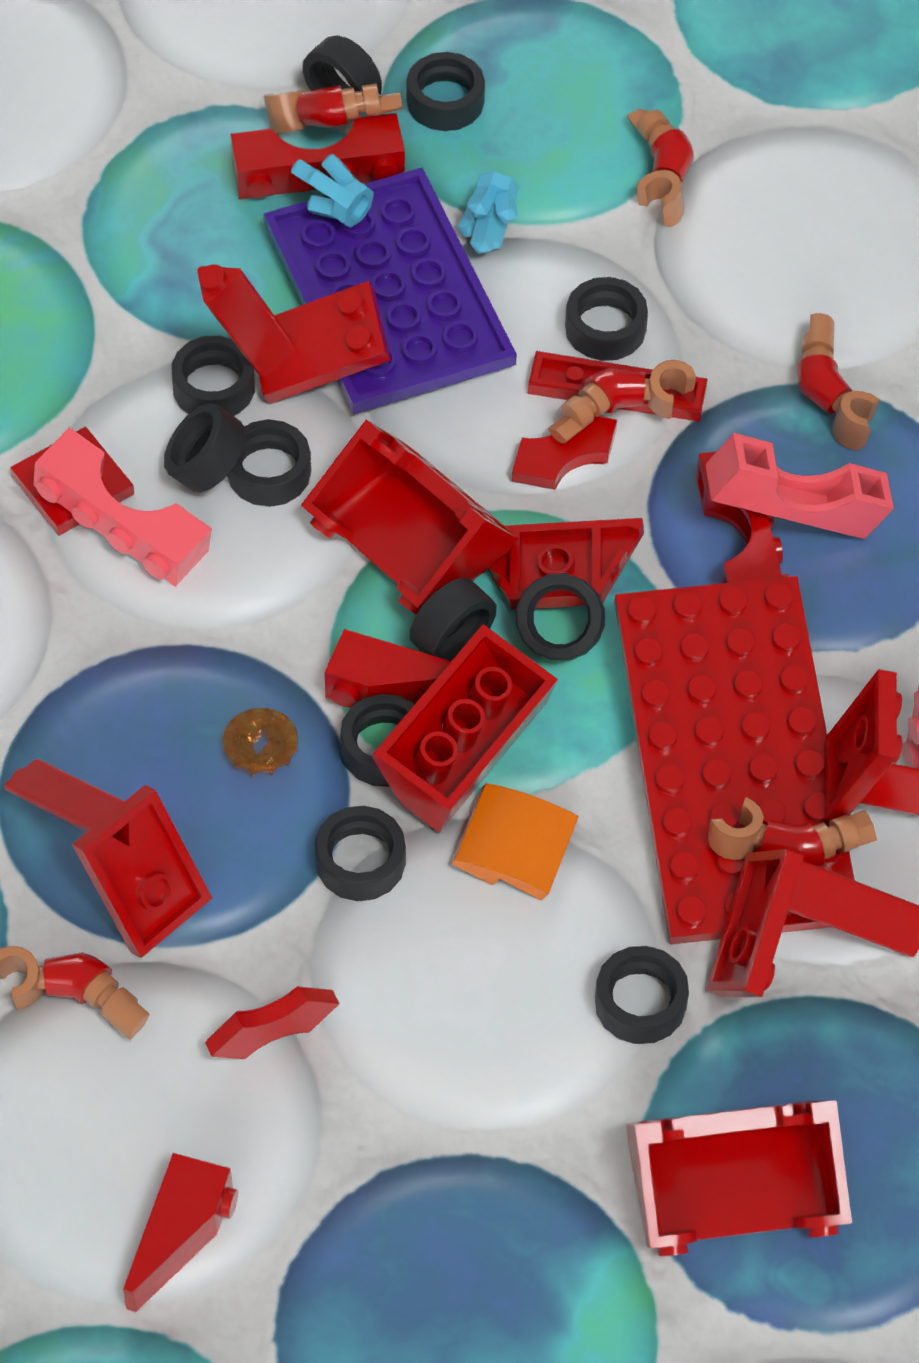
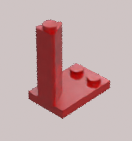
M211 264L200 266L197 269L203 302L258 373L263 396L269 404L391 361L375 289L369 281L274 315L240 268H227Z
M878 669L826 736L825 820L830 821L843 815H850L858 804L919 815V769L895 764L899 760L902 751V736L897 734V718L902 707V695L897 692V672Z
M38 758L26 767L16 770L11 779L5 783L4 789L86 832L72 846L130 952L136 956L144 957L212 899L155 789L144 785L127 800H123Z
M788 849L747 853L705 991L720 997H763L764 991L769 988L775 975L773 960L788 911L914 958L919 950V905L803 861L804 855Z

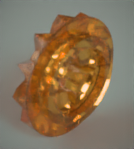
M254 708L246 710L234 717L225 729L223 736L225 756L229 757L235 769L241 767L248 770L252 777L257 772H268L270 775H273L277 768L283 765L289 767L292 756L295 752H298V733L296 727L286 715L274 709ZM265 730L269 745H265L263 750L257 754L254 750V742L259 740V737L262 736Z

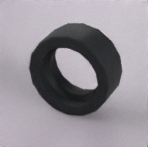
M339 35L329 36L308 53L303 60L302 72L310 91L341 85L342 90L354 87L355 92L363 91L362 86L377 83L379 96L381 94L382 80L377 66L368 53L349 38ZM335 69H337L346 78L349 85L344 82V80L338 75Z
M431 53L419 59L410 68L406 80V101L409 113L418 123L434 130H459L472 124L481 115L485 102L483 71L475 61L458 53ZM449 81L466 87L469 93L456 101L443 102L427 97L423 94L422 90L435 82Z
M599 277L581 283L570 293L566 304L565 329L567 339L574 349L586 357L607 361L619 360L631 355L642 345L647 332L648 308L645 297L637 287L626 280L614 277ZM610 306L627 313L632 322L620 330L605 332L593 329L585 324L581 319V315L594 307Z
M216 335L202 336L194 339L178 350L172 361L173 395L180 408L188 414L199 406L212 403L219 405L235 416L250 404L255 393L254 368L231 338ZM206 365H222L236 371L239 374V380L229 388L221 391L207 392L189 384L188 376L196 369Z
M207 403L197 407L183 419L171 436L164 454V468L171 477L192 491L201 493L212 489L224 480L241 456L246 441L244 425L217 404Z
M266 419L251 422L244 426L246 429V441L241 456L228 474L231 488L240 498L253 505L272 507L287 504L299 497L309 485L311 476V451L307 438L298 428L284 421ZM263 449L282 450L295 459V465L291 470L280 476L270 478L255 476L246 471L242 463L247 456Z
M568 573L548 574L534 580L522 593L516 608V626L522 641L535 654L550 660H573L587 654L599 642L605 627V608L598 592L587 581ZM555 590H567L575 593L584 602L587 609V625L584 632L575 641L568 644H554L546 641L538 633L534 624V611L537 603L545 594Z
M458 578L437 590L424 603L411 625L410 641L423 653L452 661L483 624L489 629L491 628L496 617L497 605L470 578Z
M378 694L362 699L349 709L342 720L340 733L341 755L346 768L356 779L372 786L390 787L372 759V756L364 753L359 748L357 743L358 735L371 725L379 723L398 725L415 705L413 702L398 695Z
M364 805L346 807L330 815L320 826L315 840V859L318 876L327 889L341 898L365 901L377 899L385 895L401 880L406 865V845L403 830L393 817L381 809ZM365 834L374 836L386 843L389 856L383 866L373 871L356 873L345 870L333 861L332 851L340 840L351 835Z
M650 946L627 947L614 953L601 966L595 988L596 1014L604 1028L618 1039L634 1044L656 1043L671 1036L682 1024L689 997L688 978L679 961L667 952ZM633 974H646L656 977L666 984L670 990L671 999L669 1005L664 1011L650 1016H637L627 1013L614 1002L613 989L615 983Z

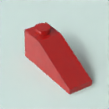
M343 629L324 672L325 698L331 699L338 705L351 708L366 697L378 694L398 695L416 704L451 661Z
M172 1153L123 1287L126 1310L137 1312L218 1234L223 1217L231 1219L238 1199V1189L233 1188L231 1168Z

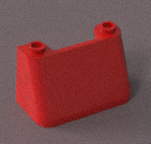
M367 419L301 504L313 516L310 524L330 539L335 533L347 539L397 583V590L402 593L397 600L415 615H417L424 603L447 583L458 578H470L474 581L505 556L519 539L511 530L412 447Z
M813 1100L626 1123L628 1145L646 1245L648 1248H657L658 1256L689 1253L688 1243L697 1242V1240L789 1228H808L809 1238L839 1234L838 1225L852 1223L836 1100Z

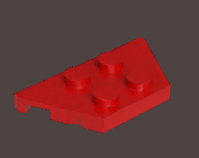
M643 518L505 525L519 539L505 556L487 570L511 610H516L522 593L534 580L548 574L568 573L587 581L598 592L602 603H604L644 535ZM555 590L545 594L537 603L536 608L585 606V604L575 593L567 590Z

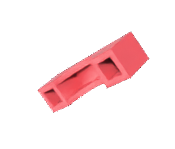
M69 427L35 462L33 486L36 487L44 499L51 503L57 502L70 511L79 524L86 528H93L105 536L110 545L118 552L128 553L140 561L147 572L153 577L160 580L165 579L176 587L209 551L212 528L177 503L159 510L142 511L129 508L116 501L108 493L102 482L105 452Z
M733 433L706 463L711 501L861 539H866L894 509L888 476L885 472L848 463L837 470L821 475L802 476L787 473L776 466L773 443Z

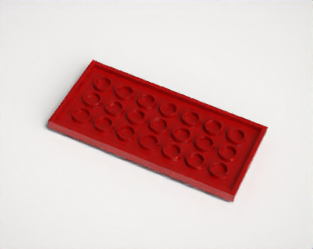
M798 576L615 594L614 606L670 945L719 940L723 934L745 859H725L713 851L708 840L710 819L723 818L725 823L733 828H744L745 826L740 824L739 821L742 805L747 797L753 800L762 810L764 816L763 824L768 825L770 820L793 825L810 823L815 826L824 823L829 827V820H825L827 730ZM757 847L754 852H759L760 848ZM836 849L835 856L825 859L824 865L820 867L855 881L849 851L840 853ZM788 911L782 933L829 928L830 926Z

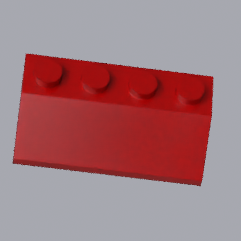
M483 624L372 755V759L401 805L440 833L546 705L558 679Z

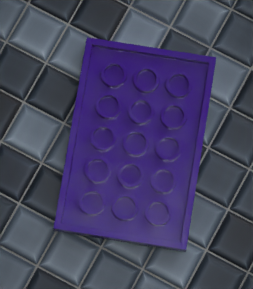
M423 167L363 184L374 192L372 205L363 220L351 228L338 219L313 214L308 210V201L264 213L266 230L302 305L369 281L375 289L391 361L337 380L353 415L516 365L517 353Z

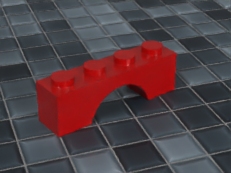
M397 113L356 118L350 132L342 140L331 146L318 149L293 146L282 140L272 128L230 134L232 164L239 200L316 190L291 173L294 163L299 159L333 181L335 180L322 166L325 158L331 154L337 156L362 184L405 172V148Z
M717 451L699 453L696 484L703 515L720 519L733 526L742 535L747 545L736 557L724 562L721 583L789 577L788 574L781 573L779 565L783 562V550L780 537L772 536L771 527L774 526V516L711 501L706 463Z

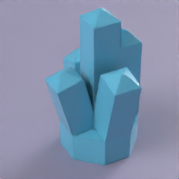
M331 154L322 163V166L335 181L301 159L296 161L291 173L328 197L312 195L307 203L310 212L338 219L350 228L363 220L371 208L374 192L360 183L337 156Z
M494 171L480 174L474 193L467 203V209L457 226L464 237H472L470 244L477 254L501 248L508 222L518 218L516 197L519 187L511 177Z

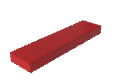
M536 351L528 382V394L568 400L572 396H578L579 391L585 387L586 379L600 370L610 367L644 372L645 378L650 379L653 369ZM696 377L694 390L685 394L674 389L663 390L668 394L674 395L672 418L700 422L708 378ZM644 400L643 406L618 408L657 415L650 409L647 400Z

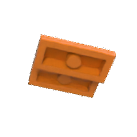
M485 783L480 791L451 864L491 885H494L501 879L542 901L551 890L579 816L530 794Z

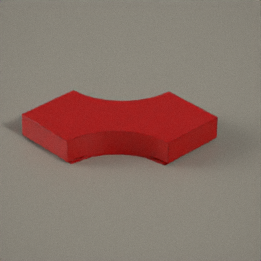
M594 416L591 424L566 443L558 442L552 435L541 438L522 437L512 470V481L555 490L561 479L571 470L588 464L605 465L608 463L615 438L617 419Z
M297 986L284 997L268 1005L253 1010L236 1011L207 1039L205 1044L211 1057L246 1059L256 1050L272 1041L293 1034L311 1032L340 1003L333 990Z

